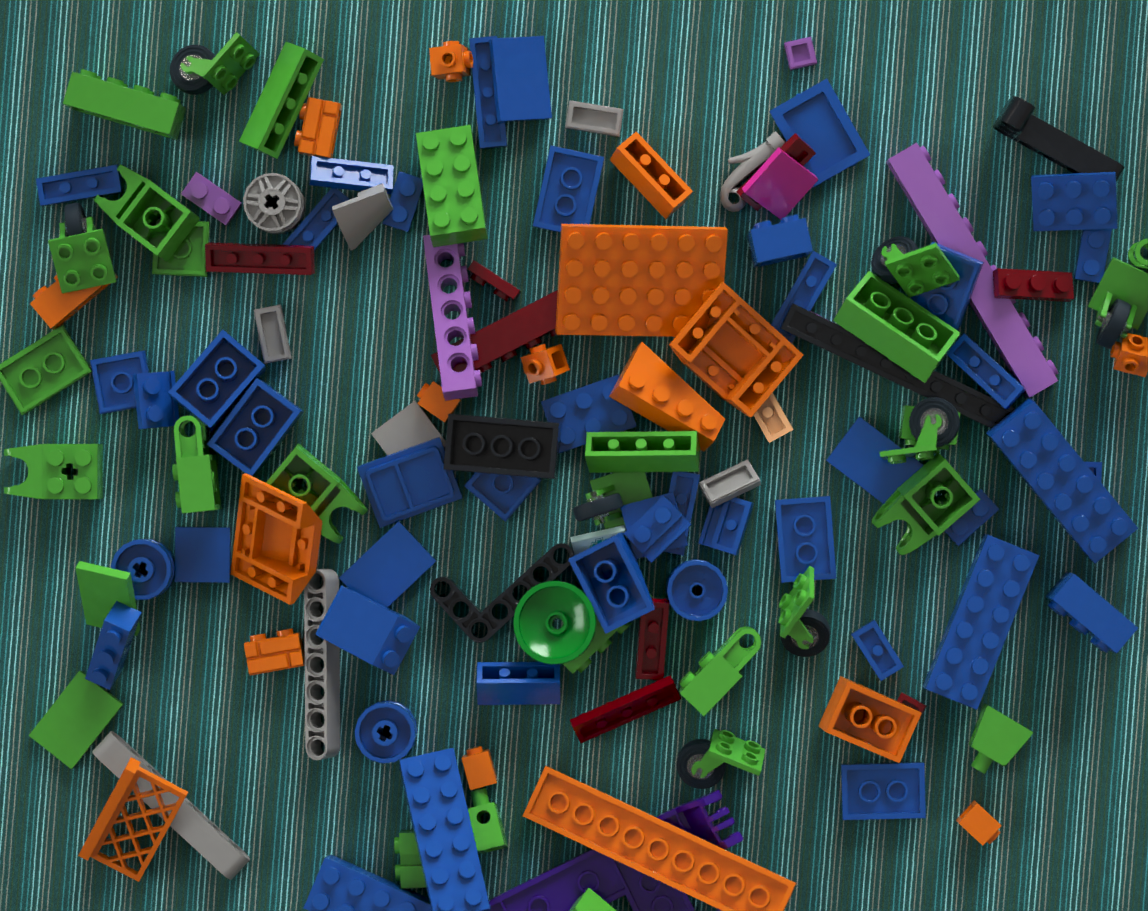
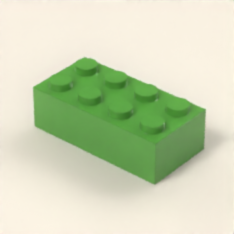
M81 69L80 74L72 72L63 104L70 109L174 140L178 139L186 108L180 104L181 100L177 99V97L162 92L160 97H158L150 89L139 85H134V88L131 89L123 81L108 77L107 81L101 80L102 77L97 76L96 73Z
M471 125L416 133L429 232L433 247L488 239Z
M870 271L867 272L849 294L833 320L924 383L936 370L960 335L959 331Z

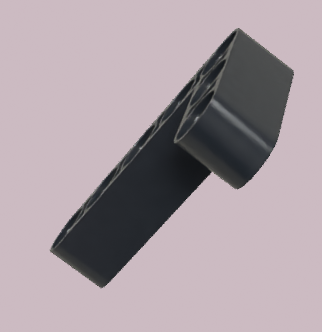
M1013 96L1006 102L993 125L996 131L1072 173L1116 172L1117 183L1125 168L1123 165L1032 115L1035 107L1022 98Z
M565 543L554 545L483 611H480L449 577L441 576L431 583L430 593L471 640L477 643L485 642L514 616L520 600L514 597L513 589L517 585H524L529 591L534 586L543 583L537 581L533 575L535 568L543 566L549 571V578L544 582L553 581L570 565L569 560L565 563H558L554 559L555 550L558 548L567 549L570 554L569 558L574 556V551L571 546ZM445 581L450 585L451 590L448 596L442 597L437 594L435 587L438 582ZM457 602H465L468 605L469 613L467 616L459 617L455 614L454 606ZM501 603L508 608L507 617L499 619L494 616L493 607L496 604ZM477 622L484 623L488 628L487 635L484 637L475 636L472 630L473 625Z

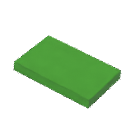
M61 325L0 364V381L21 415L27 414L92 373V369L64 325Z
M79 561L75 569L87 625L102 628L105 618L116 601L137 610L130 572ZM139 622L134 636H137L139 631L141 630Z
M82 670L76 674L29 734L33 740L70 769L77 765L124 705L102 686L86 680V674Z

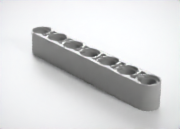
M329 568L316 569L315 574L304 588L305 749L307 755L313 760L332 758L340 751V648L326 640L322 642L321 638L315 634L339 591V577L334 570ZM321 576H322L323 581H324L323 586H321V584H320V577H321ZM321 603L324 607L323 614L320 612ZM321 659L324 661V668H323V669L321 668V665H320ZM321 687H323L325 692L324 697L321 695ZM322 714H323L324 719H325L324 725H323V723L321 722V715H322ZM321 742H323L325 746L324 752L321 749Z
M110 731L92 751L95 757L118 778L121 777L132 757L141 762L139 766L167 780L113 731ZM139 777L137 785L140 793L153 790L149 781ZM170 792L161 794L165 805L176 803L179 798ZM155 795L142 798L151 809L159 807ZM187 798L184 799L170 826L221 874L232 880L250 861V857ZM157 813L164 820L162 813Z

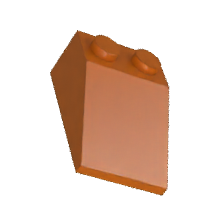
M840 676L818 727L831 735L900 763L922 713Z

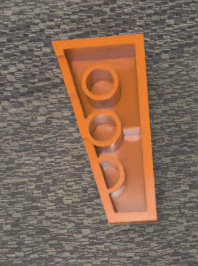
M643 342L632 352L609 396L667 431H697L700 450L703 452L715 441L725 421V418Z

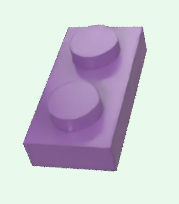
M198 172L194 174L181 195L226 226H228L242 206L241 202Z

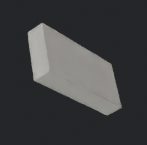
M570 100L565 128L620 137L624 109Z
M282 305L255 309L254 315L264 364L292 359Z
M748 459L699 482V487L711 508L761 485V480Z

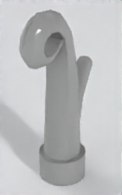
M776 131L757 148L728 159L730 164L741 163L729 175L721 187V204L728 211L736 212L743 209L746 205V201L736 192L739 189L736 185L759 169L778 147L780 148L786 143ZM730 193H736L740 199L737 204H732L729 201Z

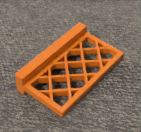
M131 757L78 856L87 861L91 857L139 882L186 798L188 791L139 766L141 762ZM139 777L149 781L153 790L140 793L137 785ZM170 792L179 798L176 803L165 805L161 794ZM155 795L159 807L146 810L142 798ZM137 800L141 812L128 815L125 803ZM162 813L165 824L153 827L149 815ZM143 817L147 829L135 832L131 820ZM125 822L129 833L116 836L113 825ZM150 834L153 845L141 849L137 837ZM132 839L135 851L123 853L119 842ZM113 843L117 855L109 857L99 851L103 845ZM138 856L141 864L139 871L128 867L125 859Z

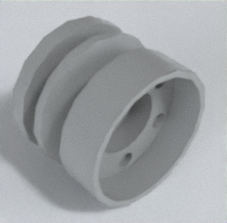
M277 173L263 174L255 178L246 188L243 197L244 211L248 219L262 231L271 234H285L295 229L302 221L305 213V198L300 188L288 177ZM271 196L274 199L279 197L276 209L272 207L267 208L270 204L268 199Z

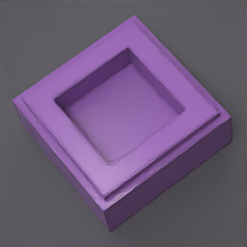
M811 37L784 43L790 71L817 64Z

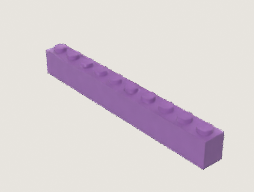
M915 143L889 158L886 163L932 241L984 262L969 303L1012 376L1026 388L1023 392L1025 398H1030L1056 383L1058 380L1055 375L1058 374V371L1051 360L1046 361L1041 353L1044 347L1037 336L1032 337L1027 328L1030 326V323L1023 312L1018 314L1013 305L1016 303V300L994 298L993 271L997 269L994 264L992 266L989 265L985 258L988 253L981 241L976 242L971 235V232L974 231L971 223L966 217L961 218L957 211L960 206L952 193L948 195L942 186L946 184L943 176L938 169L934 171L929 164V161L932 159L924 146L919 147L918 143Z

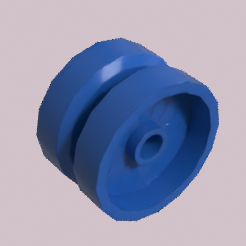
M138 539L124 544L115 553L111 563L112 569L131 573L135 600H148L164 594L175 578V559L172 552L163 543L153 539ZM147 564L145 569L148 571V574L141 572V565Z
M692 559L683 561L673 568L667 578L665 591L669 604L677 614L687 620L702 621L712 618L721 611L727 600L728 587L726 578L719 568L705 560ZM700 585L702 593L700 595L693 594V586Z
M392 700L378 701L369 706L358 718L355 727L356 744L362 754L371 761L382 764L396 762L405 757L415 744L418 733L417 721L411 710L402 703ZM385 726L391 727L389 731L391 735L385 736L382 733V728Z

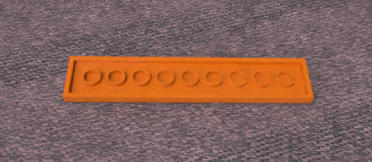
M548 766L544 767L523 813V817L722 911H785L797 884Z

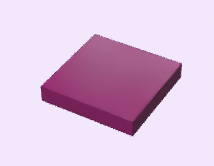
M778 147L743 186L742 190L782 220L819 179Z

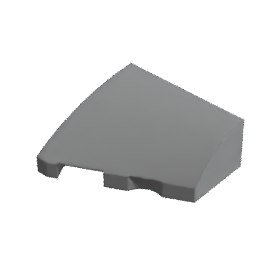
M383 183L358 192V197L332 206L334 216L350 250L356 249L393 210Z

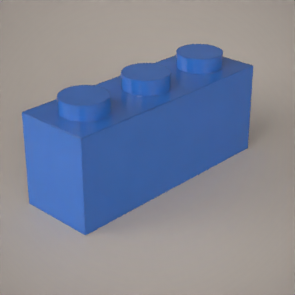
M118 601L115 602L103 622L85 677L86 680L108 690L112 688L122 672L142 612Z
M477 662L476 684L478 705L561 704L560 664L553 665L542 662Z

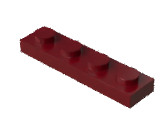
M210 242L205 244L206 272L313 275L315 273L314 246Z
M670 675L643 688L632 691L625 696L607 702L591 711L582 713L570 719V722L580 743H583L681 700V697Z

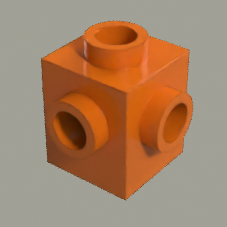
M459 41L443 42L441 47L429 48L431 75L439 80L446 79V82L462 81V77L471 76L470 68L474 64L472 52L469 51V48L460 44Z
M1127 333L1126 338L1120 337L1119 342L1116 341L1112 346L1110 357L1114 358L1113 369L1146 377L1148 373V338Z
M544 343L529 348L530 354L521 357L523 370L529 384L540 381L541 385L557 381V375L570 370L562 344L546 348Z

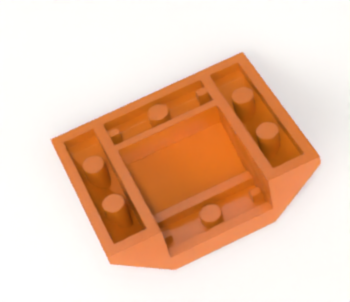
M721 282L669 344L680 361L718 396L749 418L757 412L804 355L724 282Z
M247 473L242 474L230 574L289 605L294 604L316 572L322 520L306 502Z

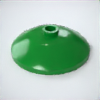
M562 581L543 582L531 588L520 599L514 614V633L520 647L533 659L546 664H564L578 658L590 646L596 631V614L590 600L578 587ZM557 619H561L563 622L560 629L554 627V622Z

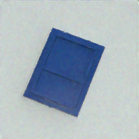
M828 79L821 81L802 93L796 94L795 97L769 111L786 142L796 133L816 152L804 165L806 169L819 179L812 188L826 180H830L833 176L851 166H855L856 163L870 156L869 151Z
M440 437L357 466L367 493V499L370 501L380 528L462 499L457 478H455L453 471L444 469L445 449Z

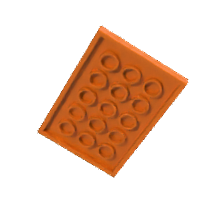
M561 224L556 334L676 337L721 282H724L728 229L726 227Z

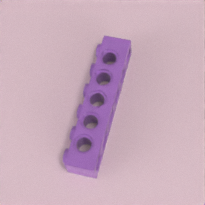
M424 235L423 240L444 399L447 401L478 396L477 387L482 386L480 370H475L474 361L479 360L477 344H471L470 334H475L473 317L468 318L467 308H472L470 291L465 292L464 282H469L467 266H461L460 257L465 256L464 243L433 247L430 235ZM450 259L454 261L450 267L440 266L443 260ZM448 285L457 287L453 293L443 292L444 288ZM451 311H458L460 313L456 319L446 318L447 314ZM455 337L464 339L458 346L450 344V341ZM458 363L467 365L466 369L462 372H455L453 367Z

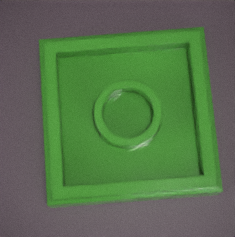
M157 219L155 223L158 224L161 219ZM198 221L168 262L153 253L152 274L208 277V272H206L205 244L210 241V222Z

